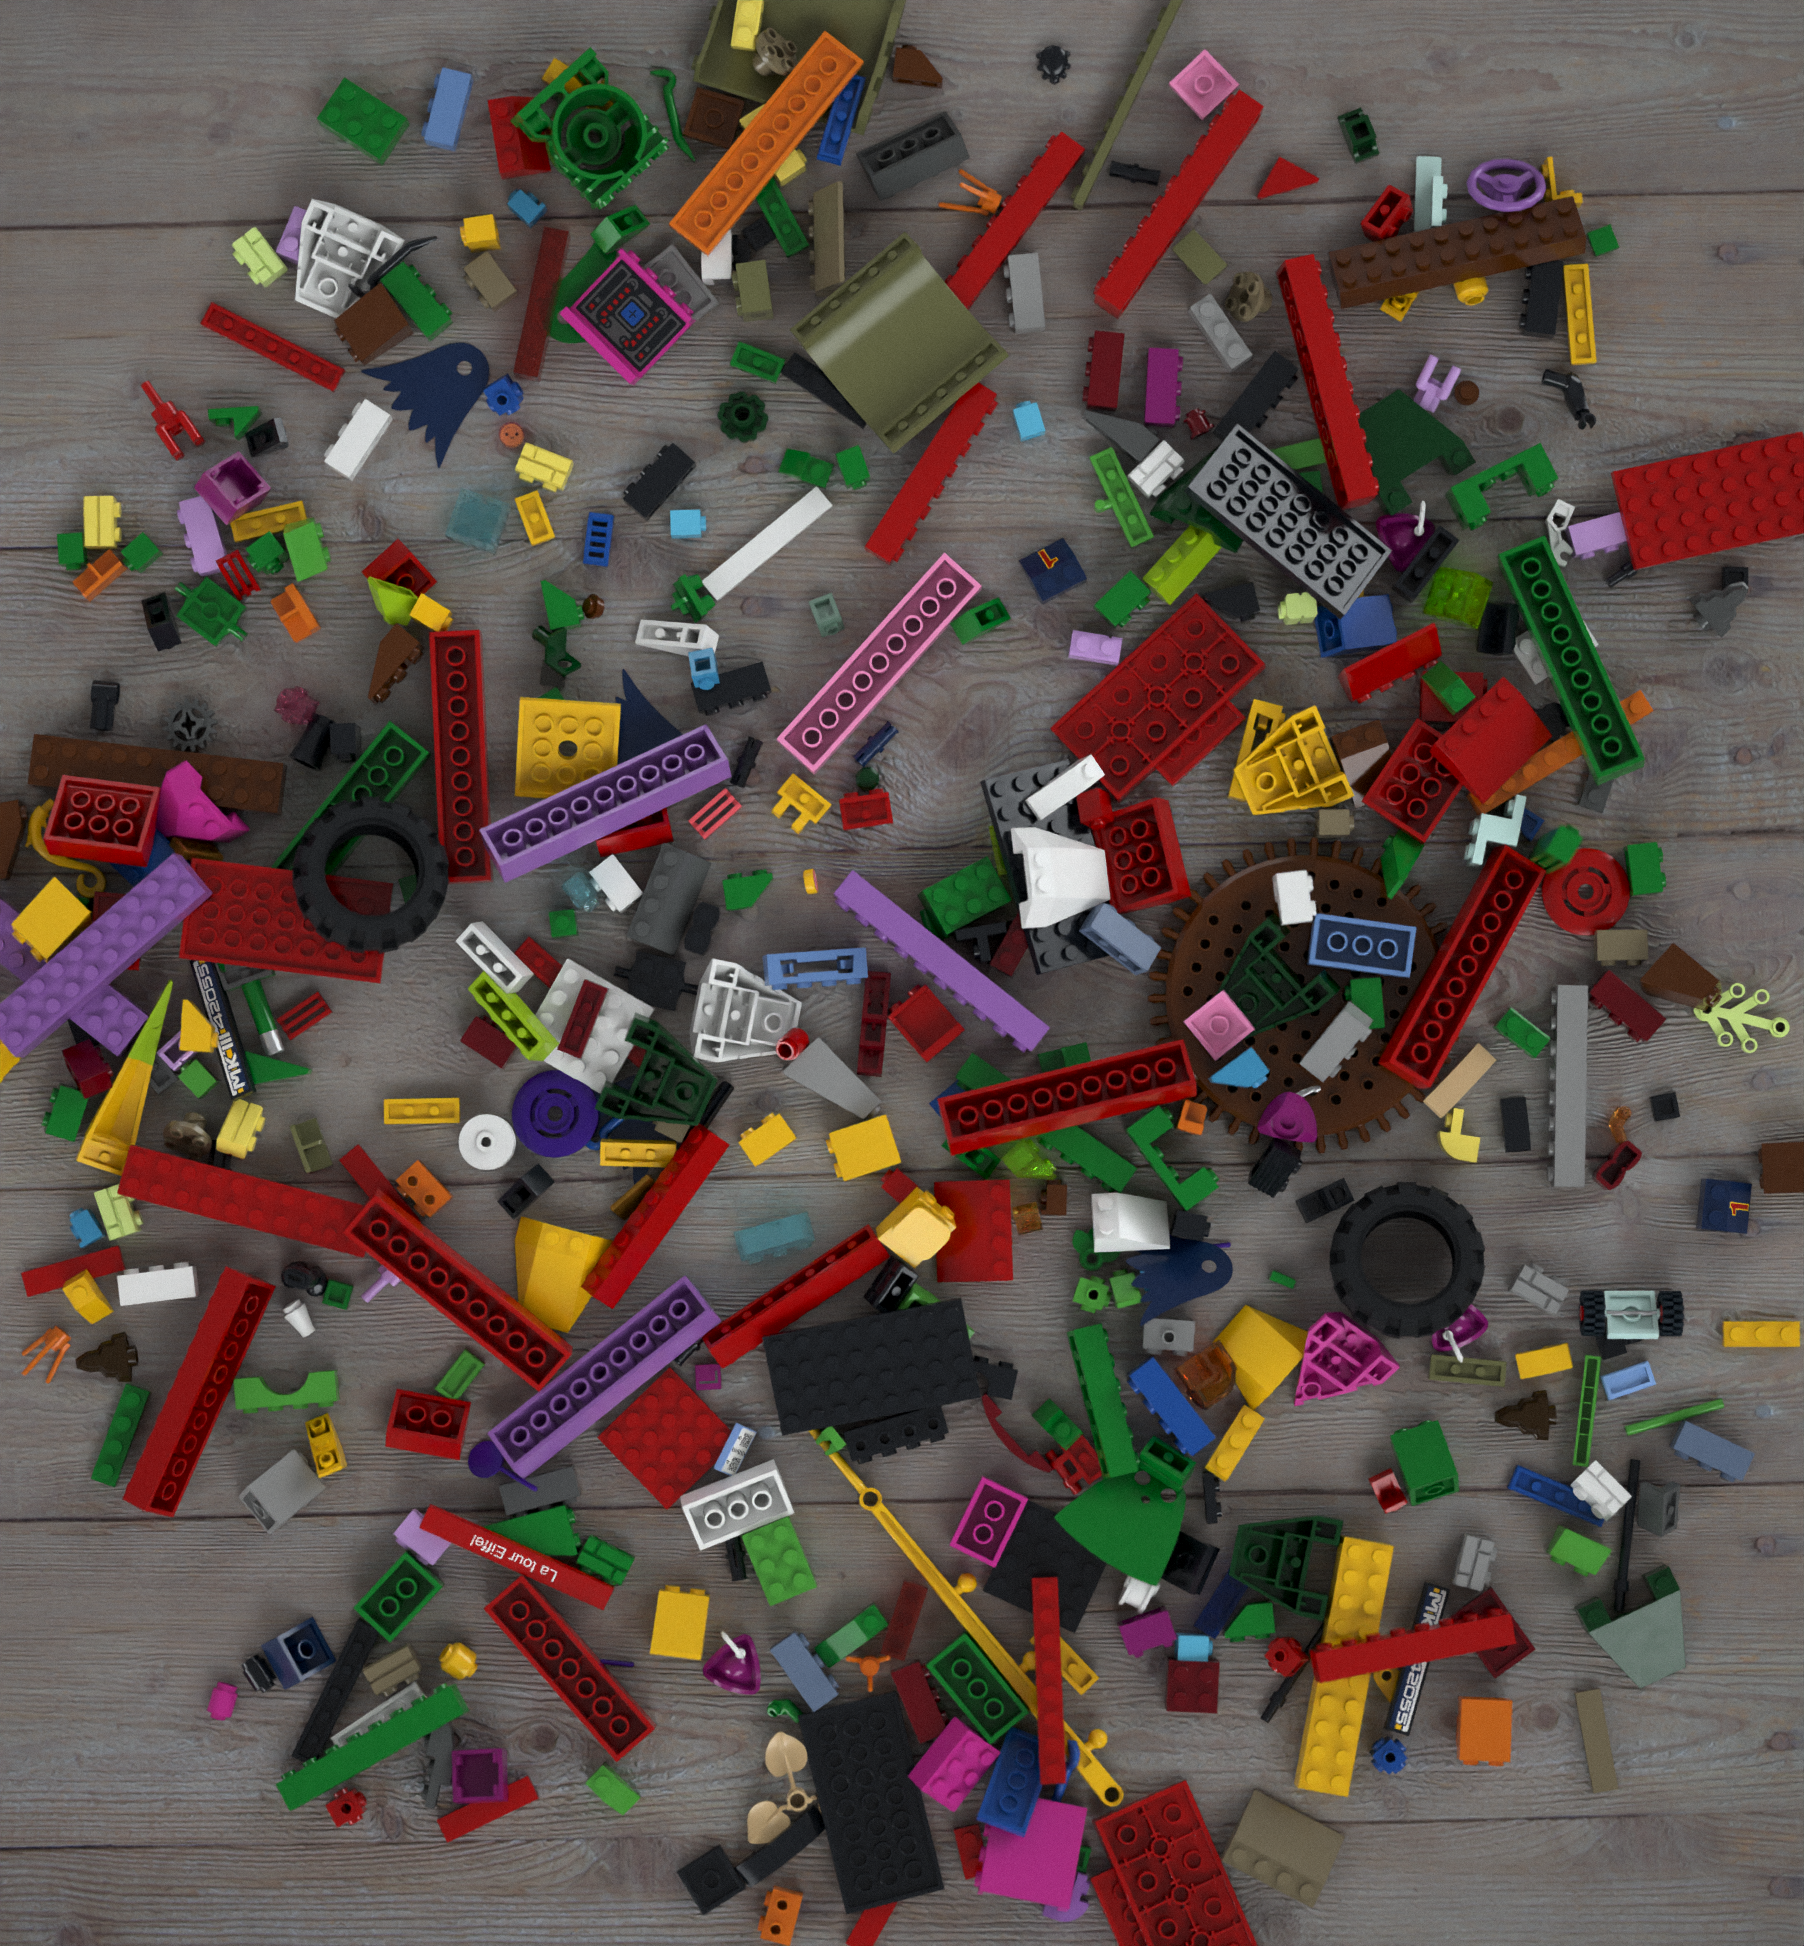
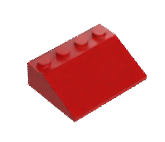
M1435 623L1344 668L1337 678L1350 703L1357 701L1358 704H1361L1372 698L1370 693L1378 689L1381 693L1394 687L1393 682L1397 679L1402 678L1404 682L1417 675L1415 670L1421 667L1427 670L1438 664L1437 659L1442 656Z
M1503 676L1434 743L1429 752L1484 804L1552 737V734L1524 696Z
M1417 718L1361 802L1398 830L1401 829L1421 844H1424L1463 784L1429 752L1434 743L1443 734Z
M62 775L43 838L49 855L147 867L154 843L161 793L160 787Z
M1155 797L1114 811L1113 822L1105 824L1104 828L1092 829L1096 847L1105 850L1110 892L1109 903L1116 908L1118 914L1164 905L1191 896L1168 800Z
M1010 1179L934 1182L936 1202L941 1207L947 1206L954 1213L956 1228L950 1233L948 1242L936 1253L937 1283L1013 1281Z

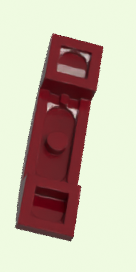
M984 1393L982 1395V1402L986 1416L1002 1443L1015 1456L1030 1466L1045 1472H1051L1053 1468L1036 1449L1027 1455L999 1424L996 1418L1002 1411Z

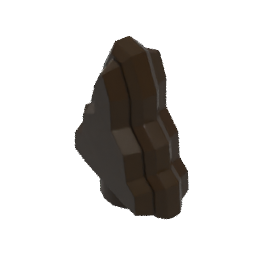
M126 1331L113 1334L111 1340L101 1342L97 1350L87 1351L76 1359V1367L89 1373L100 1372L105 1378H116L118 1382H132V1367L138 1366L139 1363L136 1345L129 1346Z
M1547 1390L1534 1391L1531 1397L1521 1398L1517 1405H1508L1494 1412L1495 1422L1506 1427H1518L1522 1434L1533 1435L1535 1440H1549L1550 1425H1556L1557 1423L1555 1404L1549 1405Z

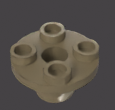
M767 28L756 37L755 44L758 53L754 52L755 56L752 59L755 70L763 76H774L776 73L784 76L789 75L797 65L795 55L797 48L792 41H786L773 28Z
M1238 272L1234 276L1229 297L1225 301V309L1230 311L1231 316L1235 320L1241 322L1252 320L1258 312H1267L1272 305V294L1264 286L1262 278L1254 272Z
M188 1112L182 1121L167 1123L163 1130L165 1147L187 1154L191 1159L200 1160L203 1155L209 1153L212 1147V1139L204 1131L207 1125L205 1117L196 1112Z

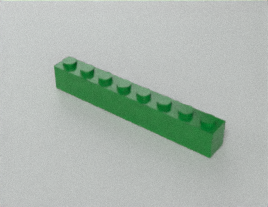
M971 1053L955 1076L959 1080L956 1085L966 1092L1012 1081L974 1053ZM1078 1126L1037 1135L1041 1138L1039 1141L1041 1145L1050 1151L1053 1147L1060 1151L1061 1155L1059 1157L1070 1165L1073 1162L1082 1167L1080 1170L1082 1174L1091 1180L1094 1176L1102 1181L1100 1186L1110 1193L1115 1191L1121 1193L1137 1170L1131 1163Z
M444 1683L433 1689L434 1695L427 1699L424 1695L411 1702L413 1707L406 1711L402 1707L389 1714L391 1719L385 1723L379 1720L367 1727L369 1732L362 1736L358 1732L348 1737L346 1745L339 1748L337 1744L325 1750V1757L319 1760L313 1757L304 1762L302 1770L296 1772L295 1769H292L281 1775L282 1781L277 1783L276 1786L289 1811L301 1807L470 1711L456 1684L447 1686Z

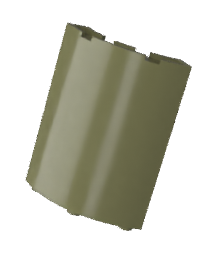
M718 0L717 6H712L709 20L712 22L699 56L695 55L691 69L695 70L693 81L766 104L788 75L784 76L776 73L774 76H763L753 67L752 59L755 56L754 52L733 49L731 47L737 0ZM763 0L765 4L761 14L762 24L760 33L767 28H773L786 41H792L797 48L795 53L797 64L824 31L828 32L864 61L863 66L856 75L866 77V81L851 132L864 136L873 112L872 107L875 98H878L891 58L896 31L900 27L906 0ZM832 104L818 121L827 124Z

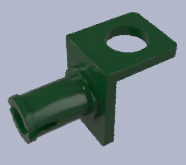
M541 625L534 629L532 638L545 647L544 663L563 677L581 668V663L566 652L567 629L563 627L553 633H550ZM561 661H568L572 665L570 667L563 668L560 667L558 663Z

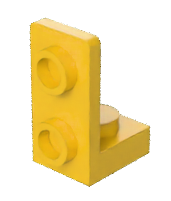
M1552 156L1547 157L1544 164H1541V174L1546 179L1547 184L1544 201L1549 202L1573 196L1576 207L1579 208L1583 203L1582 193H1575L1574 190L1561 191L1560 195H1557Z

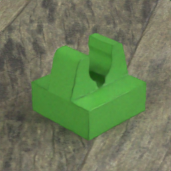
M832 1426L823 1430L816 1440L817 1445L822 1441H831L830 1448L824 1452L827 1456L839 1451L846 1445Z

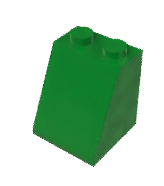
M1431 1420L1423 1421L1418 1424V1427L1412 1429L1402 1428L1395 1431L1393 1435H1390L1391 1446L1411 1507L1459 1492L1458 1472L1438 1420L1433 1422Z

